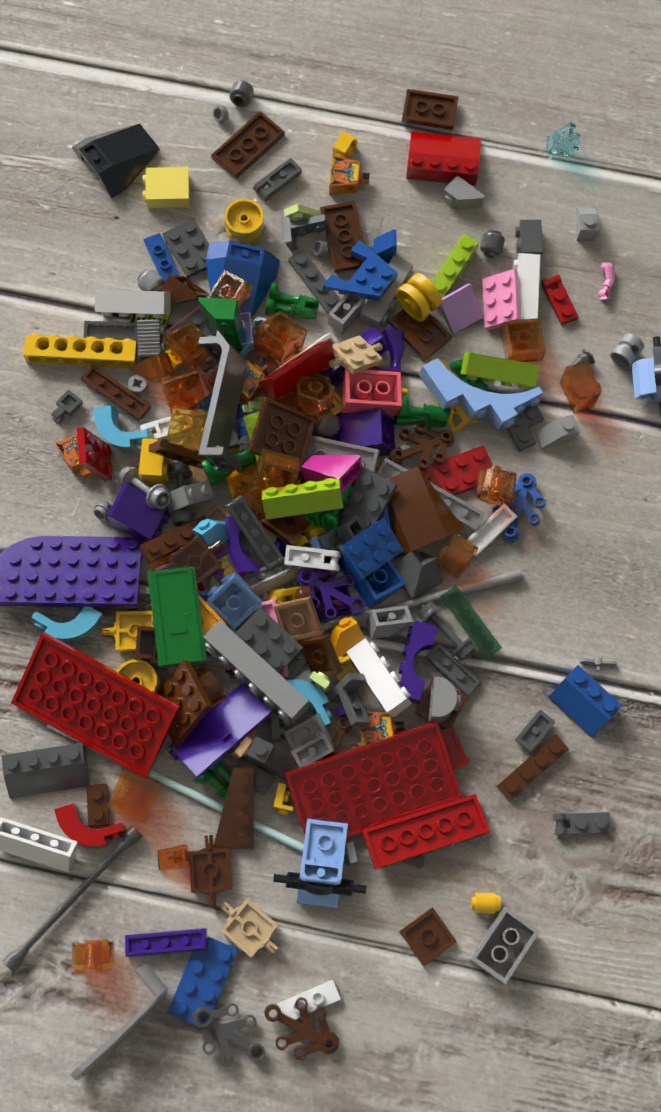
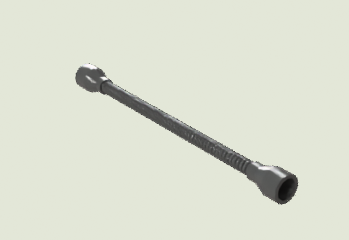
M131 825L124 832L117 847L100 863L101 865H98L99 867L82 882V885L80 884V887L78 886L25 944L9 953L2 962L12 972H15L22 964L31 947L52 927V924L54 925L69 909V906L73 905L123 850L125 851L128 847L136 844L143 835Z

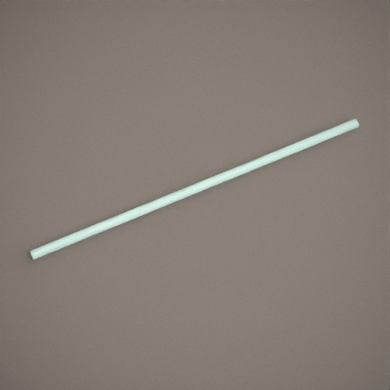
M47 725V728L59 734H62L78 743H81L75 740L74 738L68 736L67 734L59 731L58 729L52 727L51 725ZM151 770L149 778L222 813L223 804ZM254 820L255 830L303 853V843Z

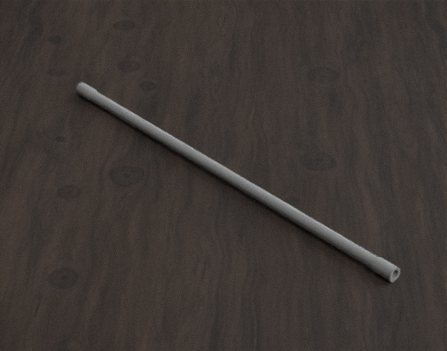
M517 569L499 576L376 609L407 605L409 609L426 605L430 601L435 603L498 585L523 580V574L521 569ZM371 610L320 623L323 633L333 630L334 626L339 624L344 618L352 617L357 623L367 621ZM208 653L206 654V661L192 662L191 665L194 668L220 660L217 656L212 657ZM180 664L166 666L168 674H173Z

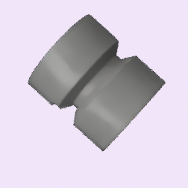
M630 333L624 334L618 343L619 345L610 354L614 363L627 369L632 366L636 357L644 349L642 340Z

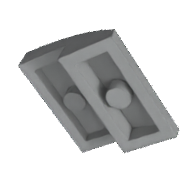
M319 713L284 732L293 750L291 753L299 767L313 763L335 751L330 735Z

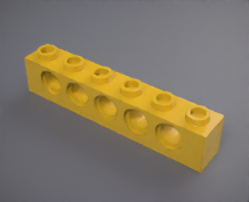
M34 333L25 337L23 356L27 363L91 366L93 364L96 367L136 369L138 345L132 339L60 337L55 334L42 336ZM44 346H48L46 350H41ZM63 347L67 348L64 351H59ZM81 348L85 349L83 352H78ZM99 349H103V350H104V351L101 352V353H96V351L99 350ZM118 350L122 351L120 354H114Z

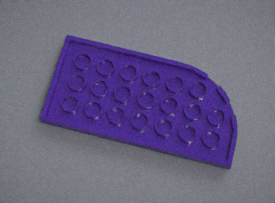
M37 536L21 540L0 553V606L138 608L142 553L139 550V546L143 544V539L140 537Z

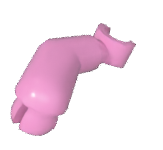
M610 262L602 263L600 267L601 272L605 273L606 278L603 289L598 293V297H601L600 300L610 298V290L615 282L614 265Z

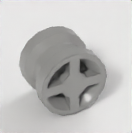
M134 375L129 379L128 386L130 391L139 397L147 394L148 386L143 376Z

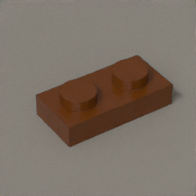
M86 785L88 826L110 825L108 785Z

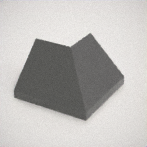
M410 551L394 565L406 582L403 589L411 600L443 582L437 558L424 552Z

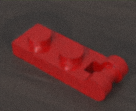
M554 275L549 280L547 278L541 280L542 288L560 325L578 320L579 316L562 284L560 275ZM555 285L556 289L554 290L551 289V286Z

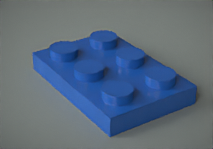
M385 518L378 520L339 547L358 581L364 579L404 551Z

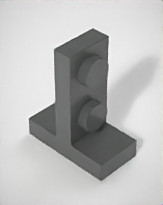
M282 211L285 244L290 251L297 249V236H306L310 233H320L330 229V223L325 214L294 221L292 218L286 217L284 211Z
M348 673L330 691L327 698L329 702L342 703L351 726L367 727L371 721L358 692L359 687L366 681L364 674Z

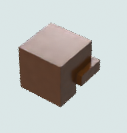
M154 625L153 627L137 626L135 659L151 662V665H158Z

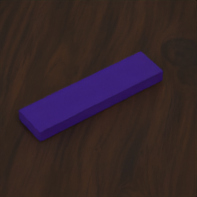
M207 928L125 935V957L208 950Z

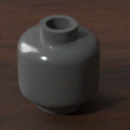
M236 81L229 94L231 102L237 107L248 106L252 100L254 89L246 81Z
M488 230L487 233L482 235L480 250L485 253L486 257L495 258V255H500L503 252L505 238L502 236V233L496 230Z
M322 410L313 416L316 418L313 428L316 434L330 438L338 433L340 422L336 415Z

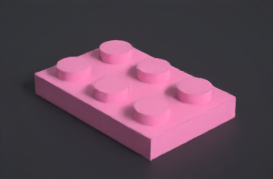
M512 269L482 279L485 329L489 331L519 322L518 271Z

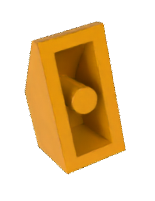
M352 617L342 619L339 624L334 626L330 641L337 657L347 654L348 650L365 637L358 623Z

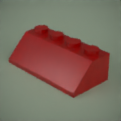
M331 339L316 343L260 380L258 383L265 395L279 402L287 397L286 393L288 391L294 392L302 387L300 383L303 381L309 382L316 377L315 373L318 371L324 372L329 369V361L335 359Z

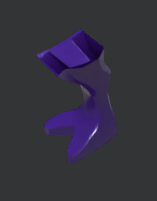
M388 324L381 334L384 336L390 352V368H376V370L401 372V359L405 351L403 344L404 332L394 329Z
M232 516L226 517L224 520L230 541V559L234 564L235 572L255 571L260 573L258 565L242 549L239 537L241 529Z

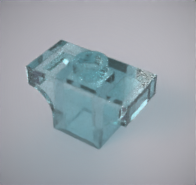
M570 122L547 136L546 152L549 154L561 153L569 156L578 151L581 134L575 132L576 125Z

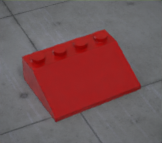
M411 131L406 179L450 183L458 175L471 186H476L481 139Z

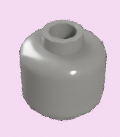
M153 269L142 271L137 278L138 287L142 291L160 292L164 285V278Z

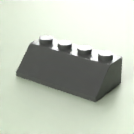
M83 743L1 755L3 776L10 799L90 785L86 747Z

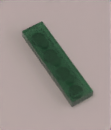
M456 585L440 596L466 634L472 638V642L485 659H488L502 649Z

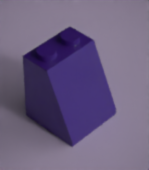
M381 408L339 416L340 429L338 432L340 442L380 450L379 456H390V453L395 450L394 420Z
M124 482L107 517L112 528L133 537H140L143 541L148 542L162 535L161 529L164 523L167 524L170 519L168 506L163 509L149 507L146 503L147 494Z

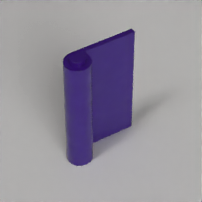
M240 684L204 716L181 746H174L172 743L169 746L171 749L169 754L175 761L178 759L183 761L200 778L271 716L272 712L243 684Z

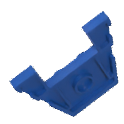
M359 240L352 248L351 256L364 261V263L349 282L331 275L324 283L323 291L330 292V290L339 291L338 294L345 295L346 293L356 294V297L380 301L397 279L398 272Z

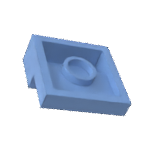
M236 572L233 575L228 573L221 582L223 584L219 588L213 587L207 594L209 597L206 602L233 629L238 627L263 602L249 589V584Z

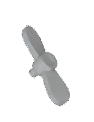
M600 657L580 659V664L594 665L597 671H600L602 665H617L615 661H602Z

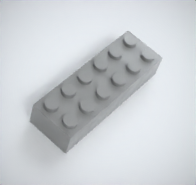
M221 620L203 637L206 651L212 657L217 656L221 661L220 664L226 670H233L234 676L242 684L246 682L250 687V692L256 697L260 695L264 700L263 703L271 711L275 709L279 714L278 717L285 724L289 722L293 725L307 711L309 701Z

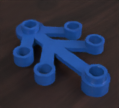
M530 473L521 475L518 478L517 484L508 489L501 488L497 493L501 501H506L509 499V496L520 491L517 498L505 504L511 510L515 508L514 513L518 516L503 531L505 540L510 543L516 542L519 539L517 526L522 510L527 514L529 523L532 526L540 524V516L533 511L526 500L528 492L534 499L536 508L542 509L546 505L544 497L540 496L535 489L537 484L536 478ZM525 480H530L528 484L524 483ZM502 493H507L504 497L500 496ZM542 500V501H543L542 504H540V505L536 504L537 501ZM500 505L494 506V507L492 508V513H494V512H495L497 509H499L501 506H500ZM534 517L538 518L535 522L531 521ZM511 530L514 531L512 535L507 534Z

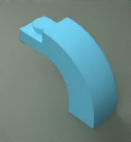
M113 406L94 408V421L98 432L115 447L124 451L136 452L137 445L142 446L143 438L154 439V434L148 430L121 431L118 410Z
M83 607L75 619L66 623L54 622L37 611L31 617L35 622L34 626L42 631L45 630V633L65 644L86 639L98 629L105 619L102 613L92 607Z
M297 679L287 680L309 701V705L314 709L315 713L320 714L326 728L330 727V720L333 718L329 709H324V707L329 706L327 696L312 683Z

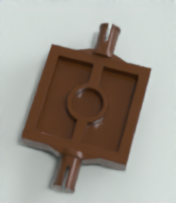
M198 535L167 559L174 569L195 567L196 582L199 584L222 567L216 559L214 552L220 549L223 544H219L221 541L218 539L209 546Z
M208 835L204 836L205 848L199 851H189L191 893L208 894V907H212V898L213 906H217L216 893L232 890L230 848L218 849L213 847V835H209V843Z

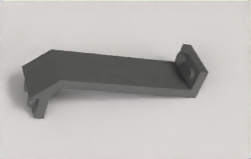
M217 330L216 336L199 337L198 342L215 361H220L198 455L208 459L216 466V470H241L242 463L229 453L228 449L247 362L237 349Z

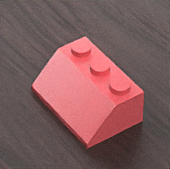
M345 368L342 388V412L356 413L381 408L388 415H398L402 407L401 372L364 370L352 375Z

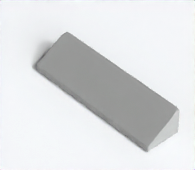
M283 560L270 570L265 566L260 569V573L252 572L242 577V579L249 584V589L256 596H260L296 579L298 571L304 567L284 565L285 560Z

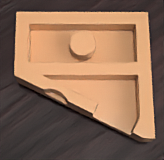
M259 727L237 744L230 752V755L234 758L246 756Z

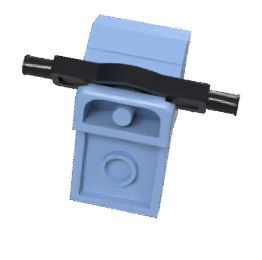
M657 336L653 337V358L634 362L632 364L635 399L658 402L659 416L661 417V338Z
M307 819L300 873L287 872V875L274 873L273 883H284L286 888L298 889L297 904L338 909L339 895L352 896L353 892L366 894L367 885L354 884V880L342 879L348 824Z

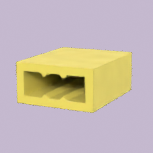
M189 167L146 168V175H143V186H146V191L142 192L143 202L147 204V209L190 208Z

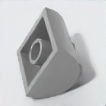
M434 677L431 685L428 723L438 721L439 724L446 721L453 711H458L461 704V695H457L456 689L450 681L442 677Z

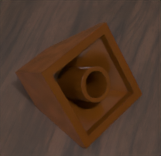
M169 275L160 292H171V305L199 301V297H210L207 291L187 277L180 275Z

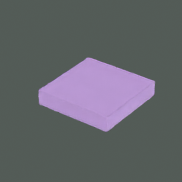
M466 284L442 298L443 302L440 308L452 334L484 317L471 284Z

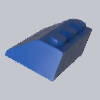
M343 554L338 561L346 575L350 574L355 577L356 581L353 586L369 609L385 601L406 585V582L391 560L359 581Z
M579 665L548 696L591 738L622 707L612 695Z

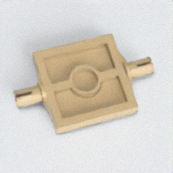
M360 335L333 345L336 359L330 360L329 366L331 368L339 365L343 366L353 375L380 365L383 358L377 352L382 350V345L380 343L369 345Z
M247 898L236 909L232 908L226 901L223 903L229 910L223 905L220 909L228 914L229 917L227 923L220 931L252 958L263 947L267 948L272 954L275 951L270 946L276 951L279 947L271 942L270 938L279 925Z

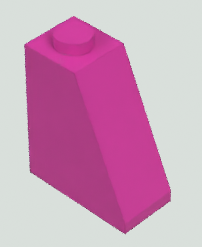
M312 455L302 466L306 482L339 478L342 493L354 482L363 469L361 456Z

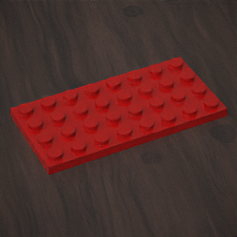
M45 632L40 635L11 701V704L143 778L149 776L180 709V706Z
M433 721L284 772L304 835L307 819L348 824L346 838L362 833L364 829L462 798L438 721Z

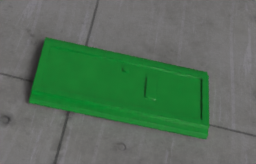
M195 567L147 572L158 665L181 664L183 660L190 661V663L206 661Z

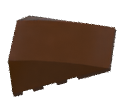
M418 466L387 479L398 485L388 503L392 521L391 529L404 550L395 556L394 559L465 530Z

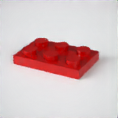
M77 428L79 465L104 481L112 480L113 466L110 461V455L112 454L110 445L86 428Z

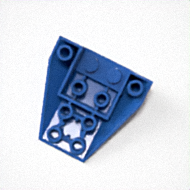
M228 240L209 243L206 267L211 298L237 299L240 313L250 312L252 319L271 288L272 282L277 277L280 260L266 249Z

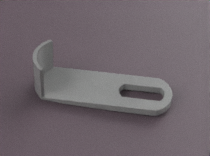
M148 964L140 967L135 973L155 998L71 1073L74 1080H80L110 1054L154 1011L166 996L168 988Z

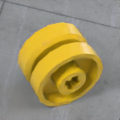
M247 198L231 202L224 213L228 238L231 241L247 245L257 243L265 231L264 215L261 206L254 200Z
M419 273L414 274L408 280V284H403L396 290V297L402 308L417 321H424L431 311H435L443 302L436 286L427 277Z
M131 659L124 662L116 671L133 681L139 679L140 685L155 693H158L161 688V678L158 671L146 661Z

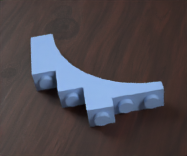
M438 358L423 365L419 373L420 378L443 410L448 407L454 408L460 404L470 420L476 417L479 419L487 414L497 430L512 426L515 423L516 416L523 412L527 406L533 407L540 402L539 398L543 394L540 387L515 394H498L483 391L458 379Z

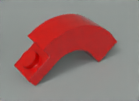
M74 803L54 809L57 822L62 831L70 839L77 841L78 844L85 847H108L107 838L116 840L121 838V834L125 832V827L122 823L102 829L85 827L81 822L77 805Z

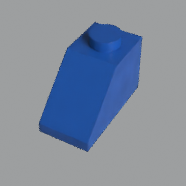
M391 230L374 238L373 246H370V249L387 264H389L394 255L396 256V230Z

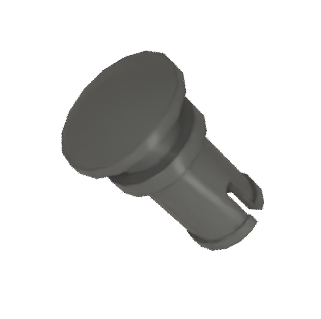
M583 349V354H579L576 360L566 366V370L571 376H574L583 367H588L589 363H595L594 357L588 350Z

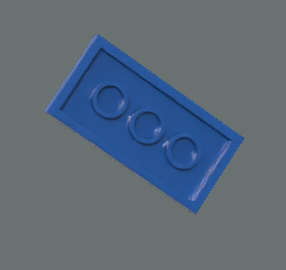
M208 936V950L192 951L167 1014L195 1025L193 1013L197 1008L206 1006L214 1010L238 948ZM205 1013L199 1016L200 1021H205L207 1018Z

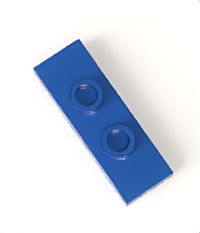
M158 233L143 239L158 274L164 278V283L169 275H179L161 234Z

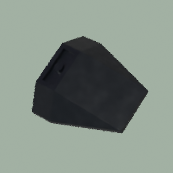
M141 124L87 137L72 146V149L82 161L85 159L100 178L101 186L110 198L126 190L160 150Z

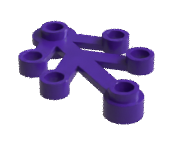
M301 568L297 573V581L300 585L309 587L312 600L317 603L315 609L318 608L320 601L315 596L313 586L320 589L325 606L324 616L326 619L332 620L337 614L336 609L333 608L330 596L349 606L353 614H361L364 611L366 604L362 598L352 599L334 589L342 586L352 587L356 581L353 575L349 574L344 578L322 582L317 578L324 576L333 578L337 576L338 572L336 571L335 574H331L329 570L320 569L314 571L311 568ZM303 575H308L310 579L304 580ZM351 578L353 583L348 584L346 579ZM358 604L360 609L355 610L353 605ZM327 611H333L334 615L328 616Z

